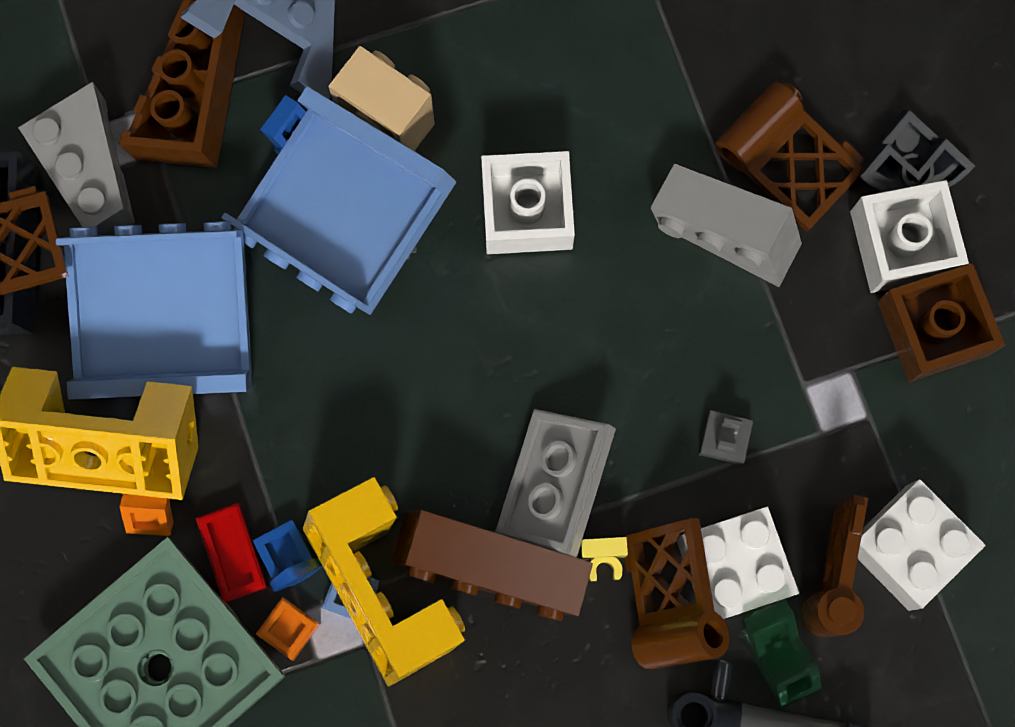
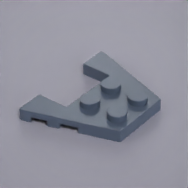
M195 0L183 11L180 18L212 38H216L223 32L232 7L236 5L303 49L290 86L301 93L308 86L330 100L331 94L328 86L332 82L335 0Z

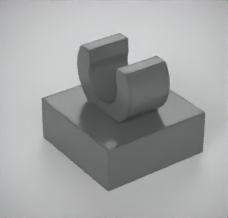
M710 410L699 455L743 465L753 421Z

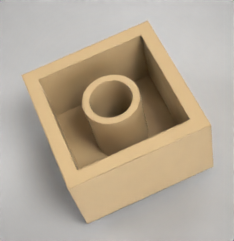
M359 46L328 86L333 102L412 151H415L435 125L429 87L414 75L405 77L396 71L393 62L381 52L375 50L373 53H370Z

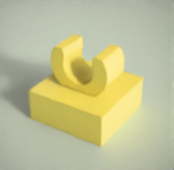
M627 537L583 539L579 548L580 559L592 560L591 563H593L589 580L591 582L597 581L596 569L601 563H607L612 567L613 580H620L623 570L617 558H624L628 555Z

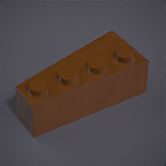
M195 0L182 1L168 32L170 40L162 57L157 56L151 70L154 73L145 95L139 96L133 109L136 115L128 131L124 130L118 143L136 161L217 168L245 11L233 5L223 32L216 38H212L180 18L183 11Z
M423 510L405 513L390 563L409 569L407 576L434 583L435 578L438 577L452 581L451 589L477 596L479 590L496 594L494 602L520 609L521 603L524 602L538 606L536 615L562 622L564 614L579 616L593 563Z

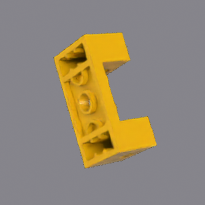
M19 367L11 368L0 393V466L4 481L183 500L199 447L192 386L147 381L134 420L130 421L65 413L56 371ZM88 452H91L97 456H91Z
M375 477L309 510L303 531L389 687L448 654L464 642L465 639L461 632L465 631V626L453 606L447 608L442 599L394 626L391 624L389 619L394 617V613L388 600L382 592L374 593L367 580L371 576V571L363 555L359 551L353 554L354 551L385 536L396 519L394 511L398 507L394 496L386 485L380 487Z

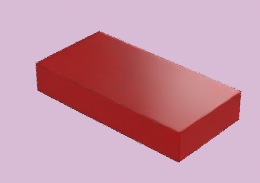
M239 503L196 518L221 597L226 603L268 588Z

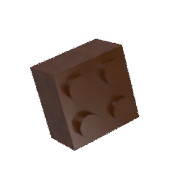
M973 263L890 289L878 301L908 382L988 357L1005 346Z

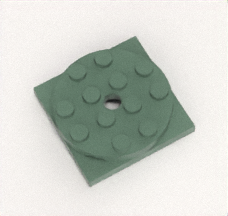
M169 537L164 539L24 658L78 727H229L286 677L240 622L233 609L215 592ZM159 654L170 658L171 663L170 674L167 679L162 681L154 680L148 673L149 661Z

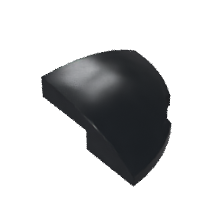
M903 110L878 141L857 177L882 192L947 180L948 186L951 187L968 175L975 165L946 138H939L910 110Z

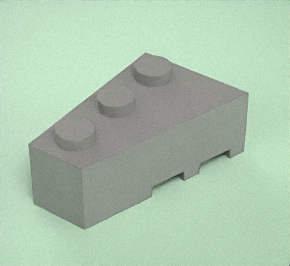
M91 82L18 128L81 226L97 227V235H115L114 226L133 225L135 220L124 175L117 156V146L110 127L106 100L95 84Z
M677 164L673 165L651 206L659 229L674 238L682 237L777 287H780L802 244L792 208Z

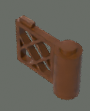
M773 82L715 142V147L720 156L730 166L744 172L773 201L792 208L796 223L807 232L855 182L862 168L859 163L864 158L847 141L843 142L840 146L803 110L801 103L802 95L793 85L787 82L783 84ZM801 126L814 138L815 153H794L793 134ZM785 144L786 153H776ZM823 147H824L829 153H823ZM769 160H786L787 183H773L760 169ZM794 160H815L816 183H795ZM823 160H837L850 173L841 182H824ZM781 190H787L788 197ZM795 190H817V208L809 217L796 205ZM825 190H833L825 199Z
M33 186L8 193L10 200L0 203V246L10 231L29 241L16 261L0 253V261L12 266L5 279L0 282V296L69 277L61 245H56V238H59L46 191L38 193L36 187ZM40 206L43 219L33 234L14 225L22 211ZM5 215H8V217L6 218V220H4V219L1 218V217H2V216H5ZM45 232H47L49 243L42 240ZM37 245L52 252L55 267L39 272L24 265ZM20 272L27 274L24 276L17 277Z
M854 495L835 505L820 592L809 596L801 608L802 623L815 636L833 637L850 634L861 626L864 619L863 603L852 591L868 503V498Z
M689 518L626 535L628 555L624 557L626 571L632 573L640 625L634 631L632 637V652L638 664L645 669L652 670L723 656L728 650L730 642L729 630L722 616L714 611L699 518ZM681 532H685L688 548L683 558L673 550ZM647 541L658 550L651 566L645 560L643 542ZM667 559L678 568L671 585L660 575ZM687 578L694 585L695 604H690L680 595ZM655 586L665 595L658 612L653 611L651 593Z

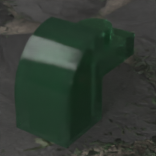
M785 599L772 606H763L756 610L752 616L744 619L746 628L741 631L745 643L764 681L781 708L822 688L817 663L799 638L794 612Z

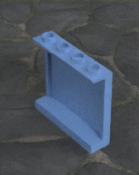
M306 86L297 101L308 109L238 218L235 219L227 213H224L221 218L225 221H231V225L235 229H243L244 243L254 248L256 243L259 242L268 248L263 256L285 270L289 264L298 268L300 272L296 278L318 292L322 285L333 291L334 293L329 300L352 314L357 307L371 315L451 192L456 181L439 166Z
M231 221L205 222L204 231H186V223L159 224V233H142L141 225L114 226L115 235H97V227L69 228V237L56 238V245L64 246V258L69 277H66L74 378L67 381L68 399L142 396L147 381L192 386L193 394L247 392L253 386L243 229L231 230Z

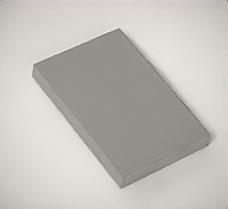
M534 409L495 533L577 558L616 428L605 423Z

